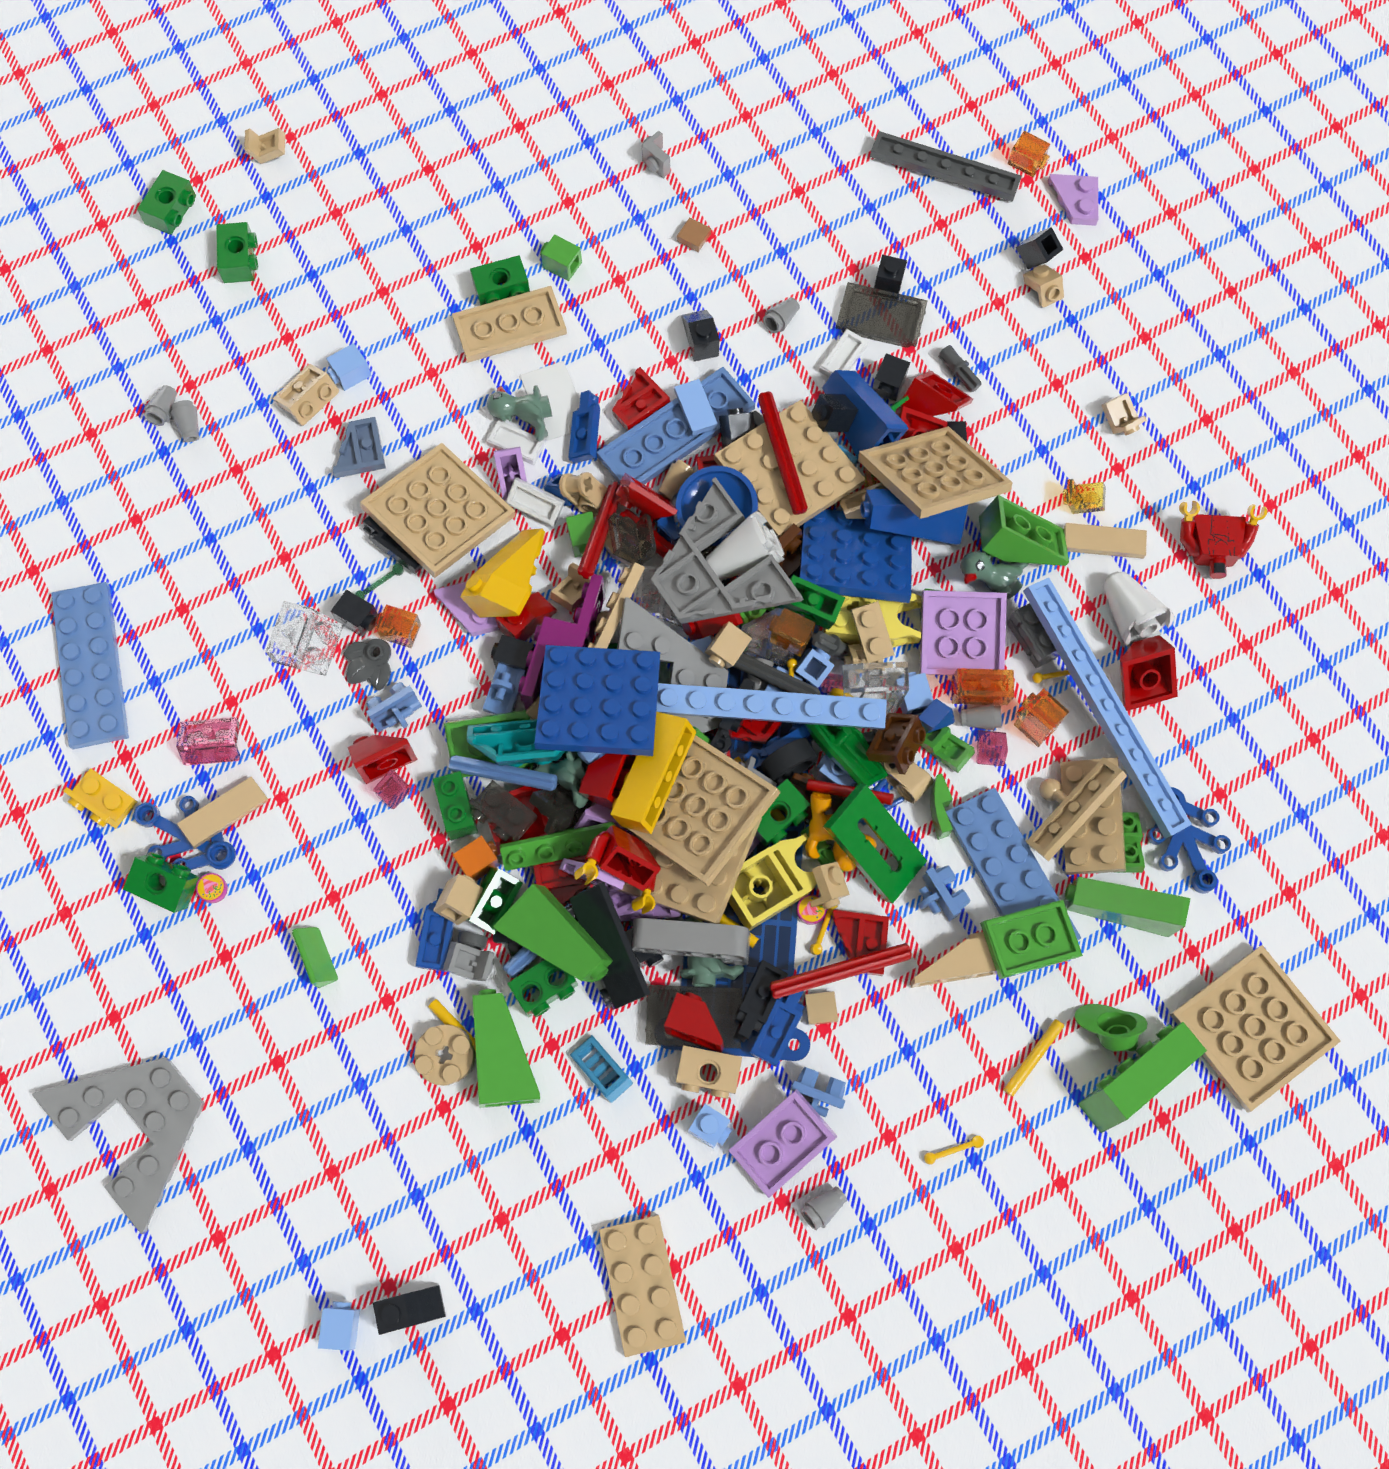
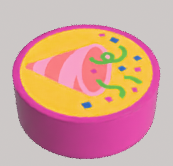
M215 873L203 875L196 885L197 895L203 901L211 904L223 900L228 891L227 882Z
M807 895L799 901L797 915L803 923L816 925L823 920L826 909L824 910L822 905L812 907L810 903L820 898L819 896Z

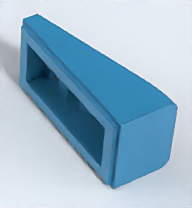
M593 1035L570 1054L610 1103L614 1102L633 1084L631 1079ZM596 1048L598 1051L584 1063L582 1059ZM604 1057L605 1061L594 1071H591L590 1068ZM612 1067L613 1070L600 1081L598 1078ZM617 1077H619L611 1086H609L606 1089L608 1085H610Z

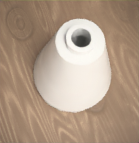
M755 511L748 516L706 557V561L720 581L744 574L771 554L778 563L784 560L782 557L784 556V551L774 530H769L763 525L768 521L760 512Z
M1116 571L1106 577L1103 589L1122 641L1126 647H1129L1135 641L1157 635L1161 636L1162 634L1159 630L1165 625L1168 628L1172 625L1175 619L1173 612L1129 574Z

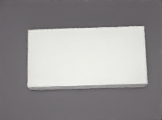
M846 329L819 366V372L830 377L835 370L850 371L868 347L869 341Z
M497 420L486 440V444L497 450L520 447L523 461L535 465L546 445L545 439L538 441L535 439V435Z
M518 477L514 479L505 501L510 506L552 527L556 525L565 503L564 500Z

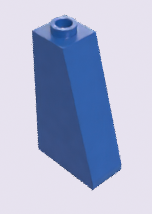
M835 370L823 385L822 389L825 394H845L859 409L849 431L844 432L857 459L859 458V451L898 441L908 430L905 422L856 371Z
M888 488L866 490L865 501L861 502L860 511L862 518L866 519L870 529L955 545L961 544L968 505L919 519Z

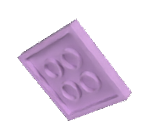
M923 590L919 674L1004 676L1007 593Z

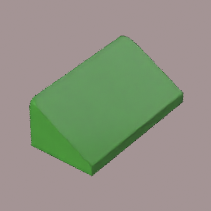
M308 927L292 930L311 984L321 988L337 981L338 976L320 929Z

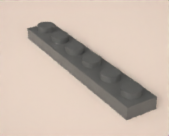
M881 131L877 134L870 154L872 158L1011 202L1014 200L1022 177L1006 170Z

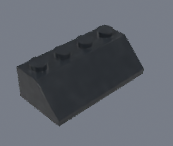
M605 883L597 884L569 898V907L565 909L613 960L607 967V974L600 979L603 989L599 990L605 1006L611 1005L612 1010H615L651 994Z

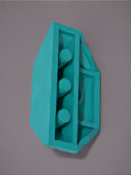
M537 719L468 725L467 742L499 766L519 767L525 763L545 765L552 761H557L565 752L535 749Z

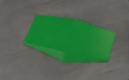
M804 724L823 752L857 784L862 783L870 787L888 776L880 762L869 761L866 752L870 745L862 733L855 727Z

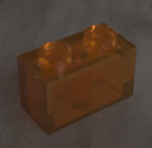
M957 668L951 677L952 704L986 705L994 703V705H1008L1014 698V670Z
M1043 688L1037 695L1032 692L1023 701L1022 706L1016 712L1019 717L1014 726L1039 747L1059 727L1070 711Z

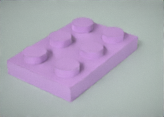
M796 1089L728 1151L764 1194L770 1198L838 1136Z

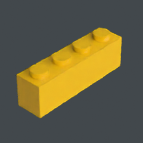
M656 712L653 756L635 755V761L631 770L624 778L621 792L612 805L610 815L622 827L652 834L696 735V730L686 718Z

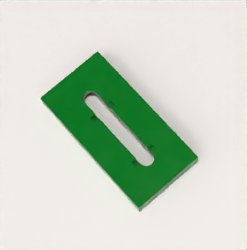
M859 783L823 826L888 903L893 904L927 862L925 857L866 784ZM863 818L897 860L898 868L895 871L890 869L891 867L858 828V821Z

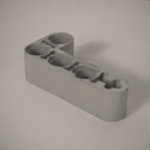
M636 918L633 921L631 947L633 951L642 953L717 958L726 964L748 965L751 934L747 927L737 925Z

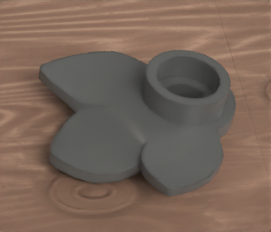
M372 639L368 643L354 642L347 647L343 655L351 661L346 671L348 683L358 684L369 679L377 691L384 688L391 675V668L388 663L391 657L390 645L385 640ZM379 647L380 654L374 657L373 650Z

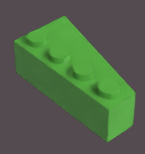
M1184 1022L1175 1027L1168 1024L1155 1034L1159 1039L1154 1043L1149 1040L1136 1050L1138 1056L1133 1060L1131 1057L1124 1060L1116 1067L1118 1072L1113 1076L1109 1074L1096 1084L1097 1089L1078 1103L1101 1133L1128 1120L1207 1051Z

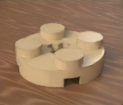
M439 1025L427 1029L419 1038L415 1048L414 1058L417 1072L428 1082L441 1086L454 1084L464 1079L471 1072L476 1059L475 1047L472 1045L470 1036L465 1030L454 1025ZM447 1046L449 1047L448 1053L452 1054V1059L445 1060L442 1063L438 1052Z

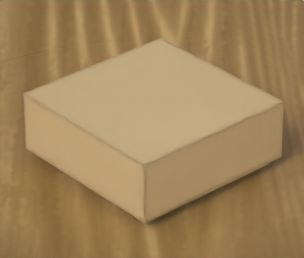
M834 991L805 994L808 1025L838 1022Z

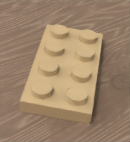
M552 286L452 314L467 363L567 334Z
M1118 757L1106 758L1120 768ZM1101 759L1060 762L1062 791L1069 795ZM1121 784L1064 844L1067 875L1126 871Z
M659 1215L599 1229L625 1357L686 1343Z

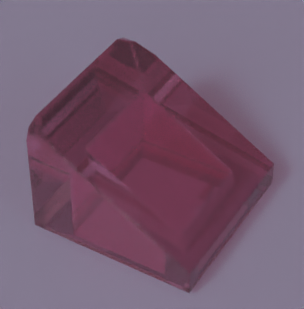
M829 673L822 682L821 691L823 693H830L832 688H839L850 693L852 686L851 676Z
M978 730L977 764L1004 766L1008 753L1006 733Z
M393 769L389 770L373 789L377 798L391 809H395L411 791L410 786Z

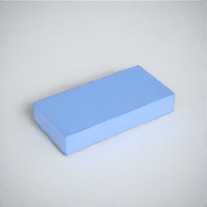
M700 379L674 387V392L692 436L718 428L717 420Z

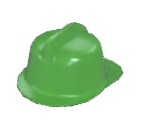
M1087 1004L1081 1006L1075 1012L1077 1024L1083 1029L1096 1033L1101 1045L1111 1051H1136L1139 1035L1147 1029L1148 1025L1146 1019L1140 1014L1123 1011L1107 1005Z

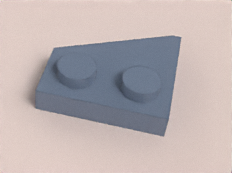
M376 417L350 421L345 432L346 438L339 449L340 456L337 465L333 467L334 477L340 478L385 469L386 465Z

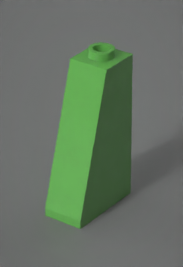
M1078 877L1072 884H1068L1064 895V900L1068 901L1066 909L1068 911L1164 937H1170L1186 926L1191 899Z
M532 884L493 926L498 932L580 981H599L607 974V967L613 962L554 895L542 885Z
M495 989L478 991L479 995H473L479 1108L540 1103L538 1086L503 993H496Z

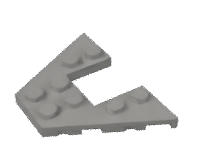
M716 477L712 479L713 485L702 502H698L695 513L688 518L680 531V538L672 551L669 549L663 559V564L657 568L651 578L681 624L804 600L772 554L724 587L701 554V551L740 525L745 520V517Z
M629 597L624 598L617 649L660 652V662L672 663L669 684L727 687L728 670L724 667L723 669L718 668L708 660L709 656ZM669 714L686 718L692 726L699 729L702 733L719 728V724L722 721V718Z
M166 1057L34 1092L32 1096L68 1141H73L118 1101L122 1104L153 1145L105 1185L104 1188L140 1234L147 1233V1227L155 1209L164 1196V1189L167 1183L170 1182L179 1163L178 1158L186 1141L189 1140L193 1132V1125L196 1119L200 1116L205 1102L171 1060Z

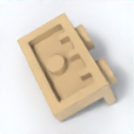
M309 364L272 399L277 406L291 413L296 421L304 426L339 393V389L325 371Z

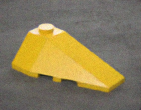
M543 528L522 530L468 579L460 597L480 618L520 615L531 595L532 586L529 583L531 576L536 574L537 568L534 566V561L541 553L545 536Z

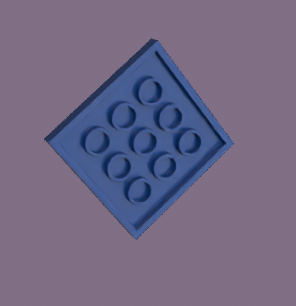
M825 509L803 524L800 578L838 595L910 603L912 536L870 529L866 519H846L843 511Z
M546 645L534 742L535 749L653 756L660 652Z

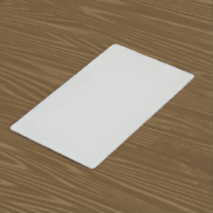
M564 361L520 375L527 395L533 394V387L537 385L541 397L547 395L549 398L552 417L544 418L545 428L548 432L545 440L549 441L570 434L572 415L579 408L580 399Z

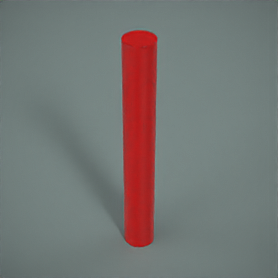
M808 779L807 790L842 797H848L855 789L852 786ZM871 790L881 804H893L894 794Z

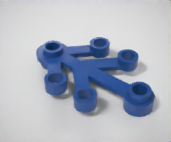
M1171 787L1186 815L1200 820V823L1207 828L1213 827L1219 822L1220 816L1216 810H1203L1186 802L1184 794L1179 789ZM1205 815H1212L1214 821L1208 822ZM1155 822L1154 827L1147 833V838L1151 844L1159 845L1166 839ZM1190 825L1172 835L1166 852L1159 858L1158 864L1162 870L1167 872L1176 868L1178 865L1177 855L1183 843L1195 871L1191 879L1192 887L1198 893L1206 894L1215 889L1218 880L1215 873L1207 869L1195 840L1211 847L1217 854H1223L1231 847V841L1225 835L1216 837ZM1153 831L1161 834V840L1153 837ZM1217 840L1224 842L1225 849L1218 847ZM1164 858H1170L1173 863L1172 866H1167L1164 863ZM1203 875L1210 878L1209 885L1202 881Z
M185 796L179 802V807L184 812L185 818L199 809L198 801L192 796ZM193 801V807L188 810L185 809V804ZM142 803L135 809L134 818L141 826L146 828L155 826L180 840L163 846L153 845L149 848L147 854L161 850L162 856L165 857L166 861L169 856L193 850V847L177 827V824L160 816L159 809L153 804ZM153 813V818L150 821H146V815ZM221 831L211 838L212 843L206 841L195 848L205 854L188 860L178 858L172 865L186 863V867L191 870L211 865L215 869L223 870L234 863L236 851L229 842L224 841ZM220 852H226V857L223 860L217 859Z

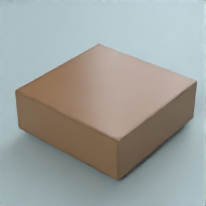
M689 217L677 235V242L699 252L711 235V228Z

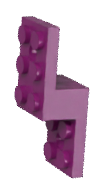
M594 574L591 576L590 582L584 583L581 596L584 602L582 608L578 607L576 610L574 623L544 616L542 625H537L534 634V641H537L534 651H529L526 660V667H529L526 677H521L518 687L525 710L540 695L546 645L586 647L589 642L593 641L596 619L602 611L605 600L603 576Z

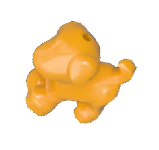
M813 792L810 796L812 818L809 821V837L805 850L808 857L818 859L820 857L817 851L818 843L825 840H834L823 827L833 814H825V811H828L831 807V795ZM863 833L876 849L877 844L874 837ZM835 841L832 851L840 869L846 872L854 870L856 865Z

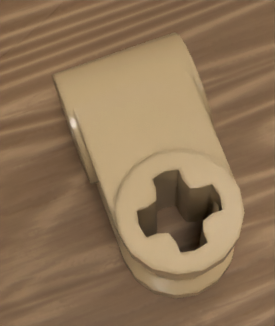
M589 472L581 473L578 476H574L571 473L563 474L559 481L561 494L572 502L580 512L587 513L592 511L593 516L598 515L607 492L605 485L600 483Z
M880 762L888 773V776L885 778L887 782L910 803H916L934 782L930 774L914 762L909 766L905 775L899 774L896 767L891 769L889 765L893 763Z

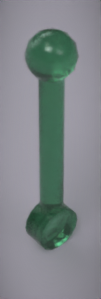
M395 564L391 572L363 591H356L355 595L365 599V595L393 576L402 575L404 572L403 566Z

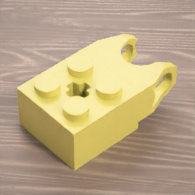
M911 593L910 603L841 595L845 597L835 624L829 630L824 628L825 633L837 635L844 643L850 645L861 644L850 610L879 601L892 647L916 644L921 640V632L902 624L897 615L904 611L921 608L922 596Z
M806 833L794 839L779 841L744 862L728 902L743 926L747 927L749 931L807 896L817 883L813 872L801 870L795 862V852L808 840ZM754 884H756L757 888L759 886L763 887L764 891L761 895L753 891Z

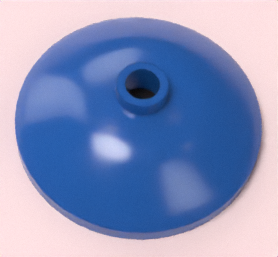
M710 466L696 471L682 484L676 498V509L678 510L676 514L680 526L683 528L688 518L693 516L696 511V505L699 501H703L713 485V478H717L745 519L755 511H758V498L754 486L745 475L730 467ZM736 528L725 534L723 537L715 541L710 546H718Z

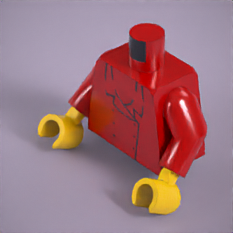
M1192 501V509L1188 512L1187 502H1182L1179 505V511L1184 515V518L1181 519L1180 542L1189 555L1193 556V561L1196 565L1209 566L1210 578H1225L1227 576L1226 567H1232L1239 559L1244 558L1253 545L1259 529L1257 522L1266 517V507L1263 506L1261 513L1258 516H1254L1253 511L1256 505H1250L1247 509L1250 520L1246 521V517L1198 514L1200 504L1196 501Z
M614 825L610 826L607 831L600 832L590 844L585 857L587 863L575 871V879L577 880L585 874L587 878L585 885L589 884L598 876L599 872L595 866L598 865L600 869L642 891V895L632 901V909L634 911L642 908V914H645L654 909L656 903L651 892H654L656 876L661 868L645 843Z

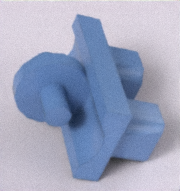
M498 663L483 711L492 714L513 712L519 695L520 679L522 676H525L526 671Z
M399 682L391 687L389 691L392 696L382 701L380 697L375 696L367 701L368 710L366 713L378 732L387 727L390 728L397 723H400L403 729L408 727L405 718L414 714V711L422 707L410 685L406 687L402 682Z
M949 865L937 870L932 867L925 871L926 874L922 876L927 886L919 890L924 900L918 906L921 910L929 906L934 915L941 912L942 909L948 921H951L961 913V910L971 900L963 889L950 895L946 885L955 881L956 877Z
M804 1067L797 1081H793L790 1090L795 1091L797 1089L801 1094L813 1098L809 1104L820 1116L825 1118L829 1109L818 1105L819 1101L843 1109L846 1101L843 1099L846 1082L830 1077L825 1092L814 1088L819 1072Z

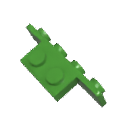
M608 822L579 829L572 827L553 831V834L501 844L500 852L504 869L508 871L562 860L563 858L567 859L586 855L592 840L600 832L607 831L612 825L615 826V823Z

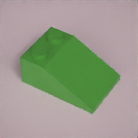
M997 495L979 516L982 550L987 555L997 557L1005 562L1066 566L1069 563L1064 529L1010 500Z

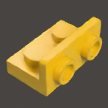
M91 768L73 790L68 787L63 790V792L71 797L67 801L81 812L84 808H87L92 812L89 818L103 828L108 823L117 829L138 803L130 795Z

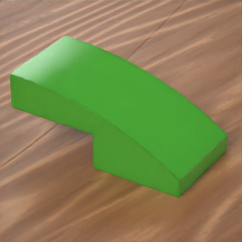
M949 727L927 733L924 743L920 745L932 756L957 773L975 754L974 747L951 734Z
M943 774L935 777L930 797L932 822L938 840L948 837L953 830L944 809L949 807L953 798Z

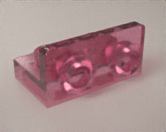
M238 718L181 722L176 747L183 765L239 761L240 753L237 741L240 724Z

